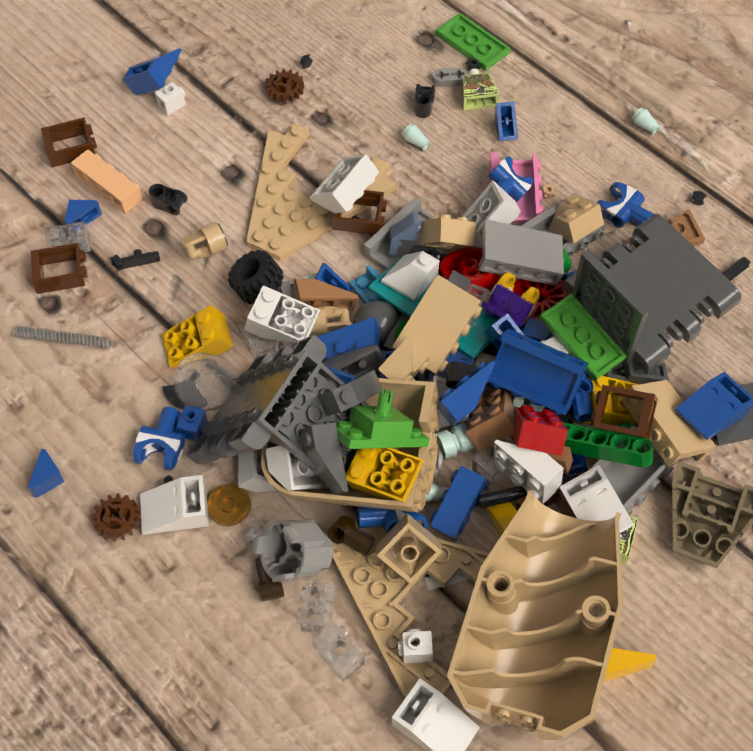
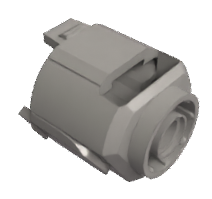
M313 519L277 521L271 524L264 534L256 535L253 553L260 554L263 568L269 577L272 578L273 582L284 583L317 575L321 570L328 569L333 557V543L329 539L328 533L321 530Z

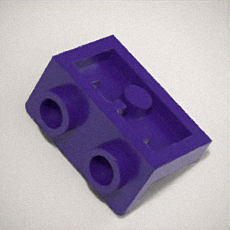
M501 284L496 285L488 302L483 301L481 306L486 308L485 312L493 317L499 316L502 318L508 313L517 326H523L534 305Z

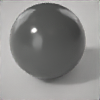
M379 300L370 301L358 309L354 316L353 324L375 316L380 323L379 344L383 349L391 330L399 321L400 314L394 306L387 302Z

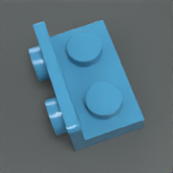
M370 265L366 266L365 274L349 282L350 287L364 304L378 300L386 302L369 291L370 284L381 276L378 270H374Z

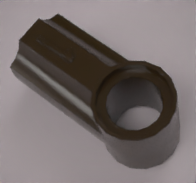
M340 516L327 532L332 542L336 544L344 543L364 556L368 554L376 539L356 527L353 520L348 516Z
M261 557L256 558L255 565L259 576L258 585L262 602L285 597L282 583L273 582L272 578L269 577L263 568Z

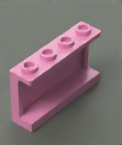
M498 153L490 154V172L502 161L498 159ZM532 153L531 160H513L512 168L514 172L522 178L531 176L534 182L530 189L516 202L521 212L510 225H523L543 212V205H540V202H542V190H539V187H541V175H538L541 164L540 160H537V153Z

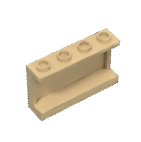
M437 274L392 347L396 350L409 337L430 357L428 361L430 365L427 369L435 375H438L439 372L443 373L449 363L446 360L450 354L454 355L460 346L458 343L461 336L465 337L471 329L469 323L473 317L477 319L483 309L480 307L482 304L481 300Z
M668 380L630 387V390L655 394L658 399L649 440L668 467L673 466L679 459L695 456L698 461L704 460L716 447L711 439L706 440L675 411L683 403V400ZM622 397L623 404L639 425L644 401Z

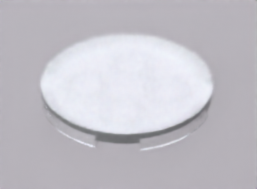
M204 352L196 353L185 358L177 367L174 376V389L178 398L186 406H197L205 411H213L221 408L237 385V374L233 365L224 357L204 354Z

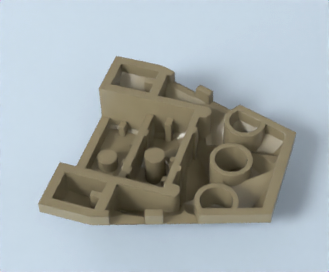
M679 461L672 480V552L718 568L753 523V487L745 484L743 489L705 477L699 474L701 468Z

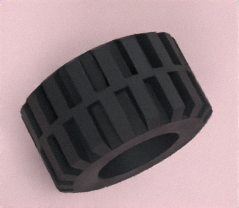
M264 250L245 253L240 259L236 260V263L231 267L232 270L228 273L229 286L245 303L250 305L255 303L262 286L278 292V288L281 287V281L284 278L280 266Z

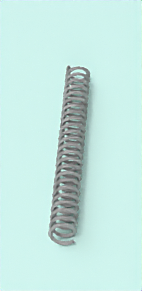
M18 325L15 327V335L11 332L13 337L36 338L37 340L44 339L45 341L52 340L53 342L83 344L84 346L91 345L92 347L99 346L100 348L103 346V348L107 347L108 349L113 343L111 341L108 347L109 337H106L105 342V337L103 336L102 345L100 346L101 336H99L98 345H96L97 336L95 335L94 344L92 345L93 335H91L90 344H88L89 334H87L86 343L84 344L85 334H74L73 332L70 334L65 331L62 333L61 330L59 333L57 330L55 332L51 330L50 332L49 329L47 332L46 329H43L42 332L41 328L38 332V328H27L26 326L23 328Z

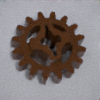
M283 69L280 73L276 70L275 75L269 74L270 78H266L265 91L267 97L270 96L271 101L277 99L278 104L281 101H284V104H286L290 100L293 103L294 98L300 99L299 94L303 95L304 81L298 72L293 74L291 69L288 72Z
M119 493L113 499L111 495H108L106 502L103 499L100 500L101 506H94L96 513L91 514L93 519L92 525L99 536L103 534L105 540L109 539L110 536L113 542H116L117 537L125 540V534L128 533L132 536V528H139L137 522L141 521L140 509L135 500H130L128 495H125L123 499Z

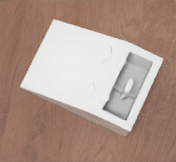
M262 286L247 318L244 330L265 339L298 343L301 339L309 337L320 310Z
M499 440L494 442L495 466L501 472L505 471L510 475L511 480L517 486L521 485L527 490V493L532 491L536 499L542 504L560 489L564 468L547 453L517 447L514 444Z
M600 465L560 486L577 519L604 521L613 518L616 512L621 513L619 520L620 533L634 526L633 521Z
M203 475L181 477L140 494L142 535L209 526L207 490Z
M422 679L417 681L392 716V727L427 751H465L480 729L476 723L441 692Z

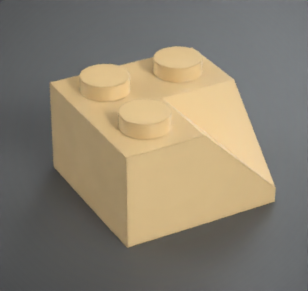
M576 194L568 196L566 200L559 203L549 227V232L562 235L563 239L576 243L604 225L600 204Z
M451 215L428 217V220L421 222L419 245L447 250L474 247L476 222H470L465 217L451 219Z
M407 337L378 369L388 379L415 381L413 377L418 372L423 373L429 367L430 363L428 361L430 357Z
M408 513L376 545L377 556L410 584L443 552L441 541Z

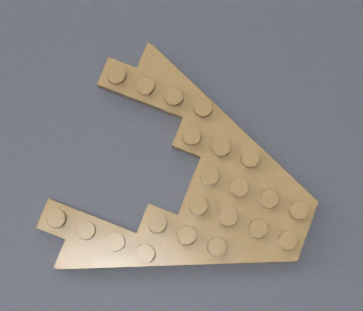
M295 123L285 135L272 130L268 131L246 241L248 247L255 250H264L272 258L279 261L332 230L333 212L313 202L308 196L291 189L298 180L297 174L285 170V167L310 136L309 129ZM374 157L372 163L379 173L375 177V181L367 186L365 190L384 192L385 197L397 189V183L385 178L391 169V163ZM352 204L353 208L347 213L343 212L342 217L351 218L369 206Z
M356 518L353 522L355 526L358 527ZM384 526L359 528L376 538L366 556L344 543L336 544L333 542L332 560L403 698L407 697L419 679H422L445 695L452 685L447 677L448 673L434 661L404 664V656H399L398 641H402V633L406 632L415 622V617L399 604L426 574L444 587L459 571L476 583L480 567L489 555V552L438 539L441 541L443 552L410 584L377 556L376 545L387 534Z

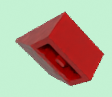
M528 405L514 406V442L516 446L562 456L568 429L559 417L555 415V412L547 409H542V412L534 411V408Z

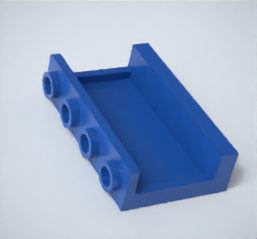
M511 329L506 330L500 340L502 343L487 381L496 388L503 387L510 390V393L514 396H523L530 399V402L534 405L546 406L557 415H566L570 410L589 363Z

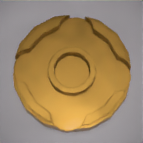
M236 484L218 486L210 493L207 499L210 518L222 526L240 524L251 511V500L248 492L243 488H239Z

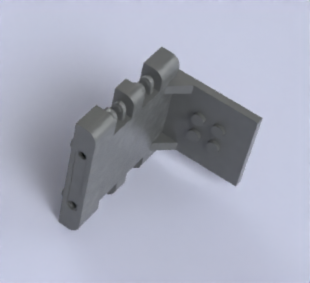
M657 213L634 229L630 241L636 249L627 242L622 244L615 243L603 252L602 259L600 260L587 249L581 254L577 272L562 283V289L568 295L572 294L627 355L623 362L628 364L633 360L646 374H649L668 359L670 355L669 348L674 345L667 333L677 341L684 339L689 343L699 335L701 324L705 322L698 309L707 317L714 315L719 319L738 305L741 300V293L738 288L665 218Z
M311 335L301 339L293 350L286 345L281 347L274 357L267 353L255 358L247 371L237 378L236 382L238 384L211 422L208 421L201 429L203 433L187 456L197 464H206L217 461L220 457L228 458L237 455L239 452L247 453L261 449L270 441L286 448L323 480L305 453L304 446L301 443V429L321 424L338 423L341 420L349 422L351 408L340 413L327 416L319 397L320 394L344 384L342 380L321 363L326 356L325 344L317 336ZM363 401V402H361V403H359V404H357V405H355V406H370V405H369L368 403H366L365 401ZM340 442L346 475L358 449H348Z

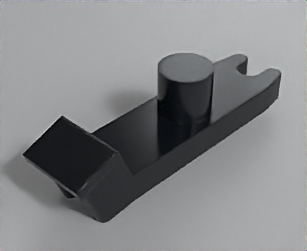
M140 249L133 251L134 256L120 258L116 254L110 258L112 265L118 271L161 261L158 251L142 254Z

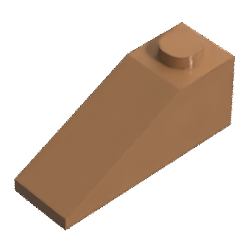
M295 279L291 290L293 299L312 307L333 306L353 311L359 299L357 294L317 279Z

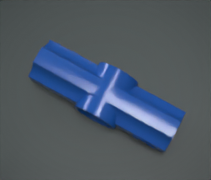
M586 371L572 402L574 418L576 422L580 423L591 421L593 413L590 393L593 392L594 386L591 380L587 378Z

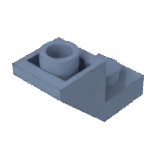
M411 213L390 227L388 238L389 255L397 256L398 248L402 247V240H416V234L420 233L421 221H418L417 213Z

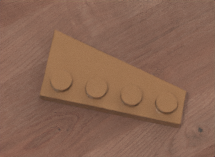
M690 209L684 211L678 217L674 216L669 219L668 222L693 246L704 244L705 238ZM630 238L623 241V243L627 242L634 249H636L634 245L631 243Z

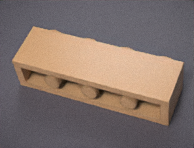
M87 149L71 162L74 174L124 213H127L142 201L139 185L129 181L122 172H117L110 163H105L98 154H93Z

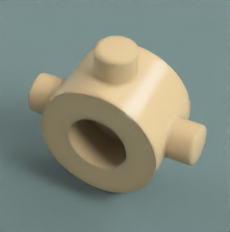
M553 185L541 187L543 198L550 199L557 195L554 193L555 188Z

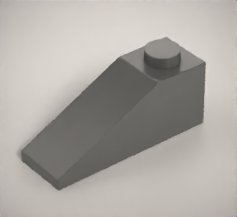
M376 344L335 355L321 363L359 377L380 367L385 362V359Z
M372 370L320 394L319 397L327 416L345 411L378 394L382 387L375 371Z
M336 422L301 429V443L304 446L305 453L333 494L348 492Z

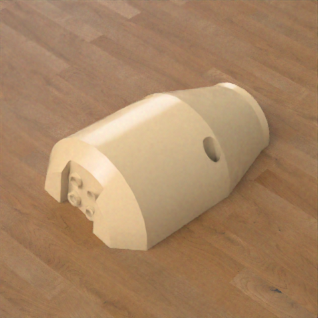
M528 491L525 501L480 567L447 677L468 713L490 725L494 718H496L498 722L503 724H513L530 732L538 731L539 739L559 740L594 721L623 608L619 532L621 513L616 512L613 518L604 521L577 519L546 507L536 499L532 491Z

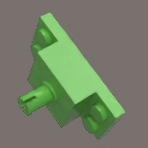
M382 389L379 390L377 406H353L349 422L341 420L336 423L339 442L348 449L428 447L430 438L423 434L422 430L413 427V420L391 406L394 392L384 389V392Z

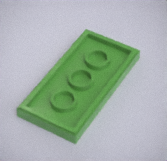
M461 13L435 30L437 37L469 60L477 59L479 66L485 71L511 52L510 47Z
M572 294L549 308L539 317L573 357L589 363L586 372L594 381L601 378L627 358V355Z

